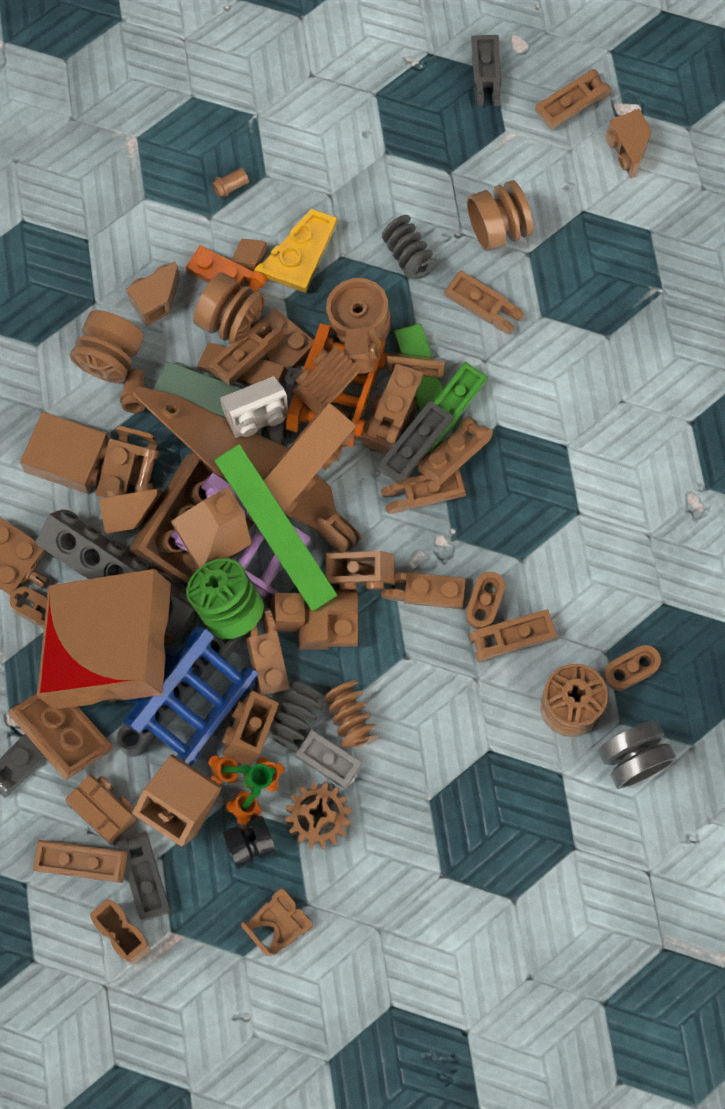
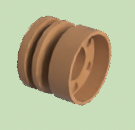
M515 180L504 183V187L502 185L495 186L493 190L494 198L488 190L467 196L466 202L469 219L474 233L485 251L506 245V234L512 241L520 240V236L524 238L533 234L534 229L530 207L522 189Z
M223 272L218 273L212 278L202 293L195 309L193 323L211 334L219 330V337L224 341L229 340V343L232 344L259 322L266 297L258 291L253 292V289L249 286H245L240 290L238 280Z
M101 310L91 311L82 328L84 336H80L76 340V346L69 355L70 359L77 367L96 378L113 383H122L127 377V370L132 366V361L129 357H134L138 353L144 340V335L138 327L118 315Z
M568 664L559 667L550 675L541 697L540 711L544 722L552 731L562 736L578 737L589 733L597 726L607 705L608 690L604 679L596 670L584 664ZM571 692H575L577 697H581L579 702H575V699L570 697Z

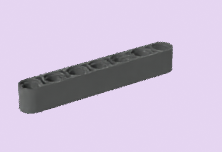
M247 633L234 639H221L214 636L210 643L211 646L219 648L218 654L226 660L247 637ZM198 657L191 666L199 670L198 676L205 682L217 670L204 657ZM180 681L173 689L180 692L178 699L185 705L198 692L186 681ZM161 705L156 711L159 714L157 721L164 727L177 715L167 705ZM125 724L119 729L116 737L122 752L130 757L142 754L157 738L148 729L138 733ZM129 735L139 736V741L136 745L131 747L124 745V740Z

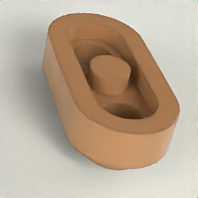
M495 572L481 574L475 583L466 609V620L474 629L491 626L495 620L505 590L503 578ZM490 585L494 587L495 591L487 593L484 588ZM483 612L486 618L479 620L475 617V614Z
M642 645L614 659L607 665L604 672L606 684L613 690L622 691L652 676L660 666V654L654 647ZM642 658L647 659L649 666H641L639 660ZM620 672L623 674L624 679L616 680L613 674Z

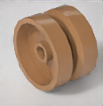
M352 278L341 282L331 291L327 299L326 312L332 335L338 343L345 344L346 330L374 326L381 340L387 338L391 330L389 302L385 291L376 282L366 278Z

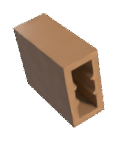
M42 411L20 464L25 473L89 494L91 487H95L100 479L101 471L99 468L105 459L109 439L107 433Z

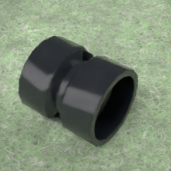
M263 816L246 822V826L243 829L236 826L222 832L237 869L253 863L256 856L263 859L277 853Z

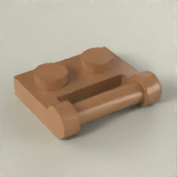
M109 439L96 495L107 498V491L124 489L125 494H128L137 455L144 456L137 486L149 484L155 459L158 460L160 451Z

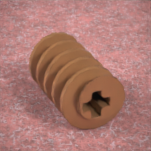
M358 680L342 683L333 688L324 697L325 702L331 704L329 713L335 715L333 724L340 726L337 729V734L340 737H344L341 741V745L344 748L364 746L379 738V735H369V732L376 727L375 724H365L364 722L371 717V713H361L360 711L367 706V703L356 701L363 694L362 691L352 690L359 683Z

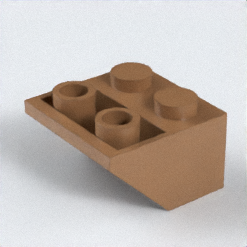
M171 754L143 790L132 814L183 847L198 835L222 786Z

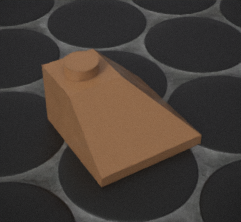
M229 486L171 521L198 569L207 562L229 558L252 544L244 511Z

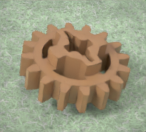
M312 782L311 790L309 791L301 786L300 797L294 794L291 795V800L295 804L286 805V811L292 814V816L285 818L286 824H294L289 830L290 835L298 833L297 841L299 844H302L305 840L309 841V849H313L315 843H320L321 849L324 850L327 841H330L334 846L337 845L336 836H346V832L342 827L351 825V820L344 818L351 814V808L343 807L347 803V797L338 798L339 788L337 787L331 792L328 791V783L324 782L322 789H317L315 782ZM316 797V800L308 805L303 804L308 799ZM328 799L336 805L339 814L330 810ZM322 804L324 817L320 818L315 828L314 816L311 814H316ZM298 818L307 822L309 825L308 832L300 826ZM327 827L334 828L330 832L320 835L321 831Z

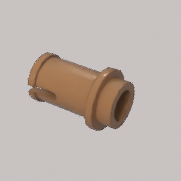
M240 167L238 170L222 178L216 177L215 181L212 182V187L219 198L222 196L226 198L229 196L228 193L245 184L247 185L249 179L243 168Z

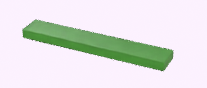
M240 444L215 459L214 461L310 609L314 611L336 597L337 594Z

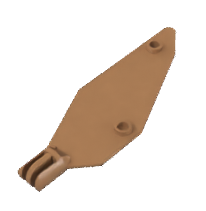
M136 386L133 389L134 397L226 482H228L214 460L240 444L262 479L288 449L257 433L249 437L240 436L235 438L227 419L177 395L141 386ZM316 474L315 477L318 479L307 493L304 490L301 491L296 497L299 503L287 516L314 528L338 553L348 552V550L362 540V535L336 511L331 487Z

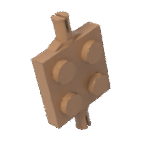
M0 517V589L11 596L15 589L22 587L29 580L41 587V589L46 588L43 582L49 584L50 579L39 573L37 569L40 560L47 551L36 545L35 540Z

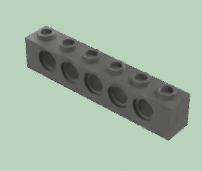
M61 509L49 514L35 542L36 545L87 579L119 575L118 565L123 569L124 574L153 569L145 559L133 556L126 551L122 544L110 541L102 535L98 528L86 525L78 519L74 512ZM71 534L76 539V545L71 540ZM94 550L99 553L100 560L95 557ZM158 572L171 583L170 601L172 608L169 607L166 631L176 638H180L191 631L199 614L188 601L186 588H182L174 583L173 578L169 575Z

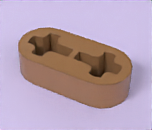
M27 587L15 589L10 596V605L14 612L44 629L45 618L39 610L42 609L46 612L47 598ZM26 596H28L30 603L34 606L33 608H31L30 606L23 604L20 608V604L17 600L19 599V597L24 599Z

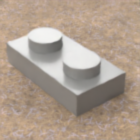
M311 730L295 754L297 759L345 790L362 766L361 761Z

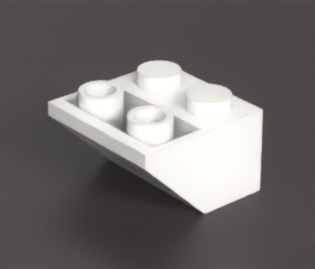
M274 376L220 398L222 410L235 438L240 436L249 437L255 434L258 429L267 425L276 426L287 418V394Z

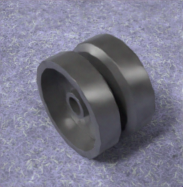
M657 720L648 721L628 729L599 747L598 753L605 765L618 764L610 774L617 789L639 783L667 768L677 760L671 745H656L664 736V732Z

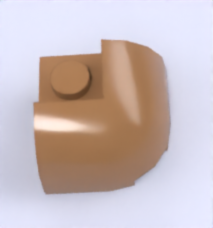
M334 590L337 596L314 611L310 609L307 603L304 604L305 623L299 629V650H329V647H358V590Z

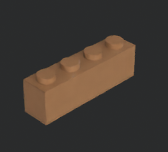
M329 402L325 403L263 478L264 483L286 515H289L299 503L296 497L301 491L304 490L307 493L318 479L315 475L321 467L326 470L337 457L333 453L340 445L343 447L347 446L355 436L352 430L357 425Z

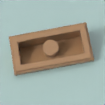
M389 352L387 371L392 373L397 363L423 372V376L442 378L444 377L446 359Z

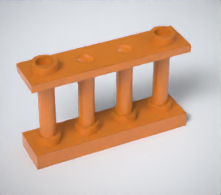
M320 323L303 371L306 368L310 371L314 368L316 364L313 360L323 349L329 352L337 346L344 353L345 344L334 342V339L330 338L331 326ZM381 340L382 349H379V358L375 360L374 372H369L368 375L357 374L351 381L352 383L364 386L361 396L356 397L341 392L333 401L334 403L356 408L351 420L357 425L352 430L355 436L347 446L353 447L356 437H362L366 422L362 419L379 370H385L389 353L384 352L385 340ZM295 393L287 412L286 429L298 432L300 423H306L307 420L311 421L316 414Z

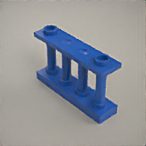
M196 627L165 666L163 695L140 698L123 720L126 726L138 733L148 729L178 753L176 757L190 766L198 760L200 749L239 698L253 688L255 684L254 679L259 674L254 669L244 667L239 672L211 648L210 642L214 635L207 629ZM198 657H204L233 681L222 696L192 671L193 668L191 666ZM180 681H186L215 705L204 720L174 696L173 689ZM161 705H167L196 729L186 744L155 720L156 716L154 714Z

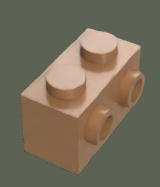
M383 551L326 553V578L330 584L339 585V590H357V585H366V589L369 590L384 589V584H394V554Z
M251 691L243 702L238 700L231 717L235 718L232 727L228 726L222 738V743L225 744L222 755L250 766L262 751L279 703L254 691Z

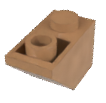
M640 109L610 120L606 133L608 145L616 150L619 165L622 170L627 171L630 178L636 177L652 131Z
M175 261L169 265L165 264L158 267L153 274L146 278L135 280L130 287L126 288L130 303L146 327L171 313L180 280L178 265Z
M153 484L136 486V492L125 494L124 489L107 491V498L99 499L105 534L139 528L162 496V488L153 489Z

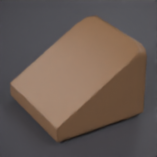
M241 239L231 261L254 271L257 265L262 262L267 252V243L262 240Z

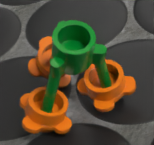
M213 755L208 761L212 771L210 779L219 785L221 782L235 783L238 773L244 774V784L251 790V793L240 791L236 799L229 800L226 803V810L229 813H233L237 818V822L243 826L253 816L260 815L262 809L256 797L260 795L261 790L267 788L269 792L276 791L279 787V777L285 771L281 763L274 764L268 762L265 757L257 759L256 765L252 767L247 764L238 766L235 760L226 756L218 757Z

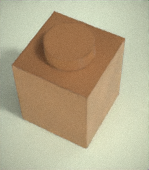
M274 593L267 602V608L271 610L275 622V631L297 632L305 623L304 598L301 593Z

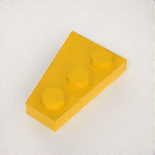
M311 209L290 231V235L279 246L276 245L270 252L271 255L263 263H259L254 271L262 273L268 280L306 293L337 225V218Z

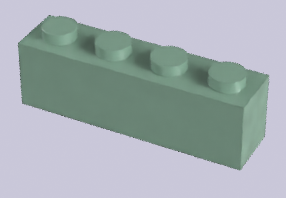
M166 361L154 388L157 391L177 395L225 419L226 416L222 410L220 398L243 389L241 385L235 382L229 386L227 383L217 380L214 375L208 372L198 373L183 363L176 362L173 364ZM267 426L258 429L256 433L263 436Z

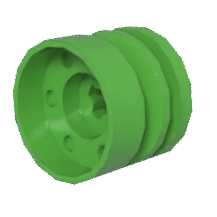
M224 558L207 562L197 569L189 579L186 589L187 599L214 636L221 639L237 638L252 630L262 618L264 611L263 598L237 561Z

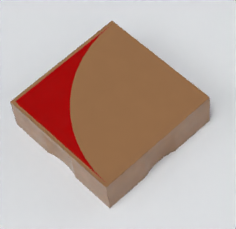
M155 569L49 585L37 697L54 709L92 705L109 699L130 700L163 695L166 656L164 636L168 624L171 583Z

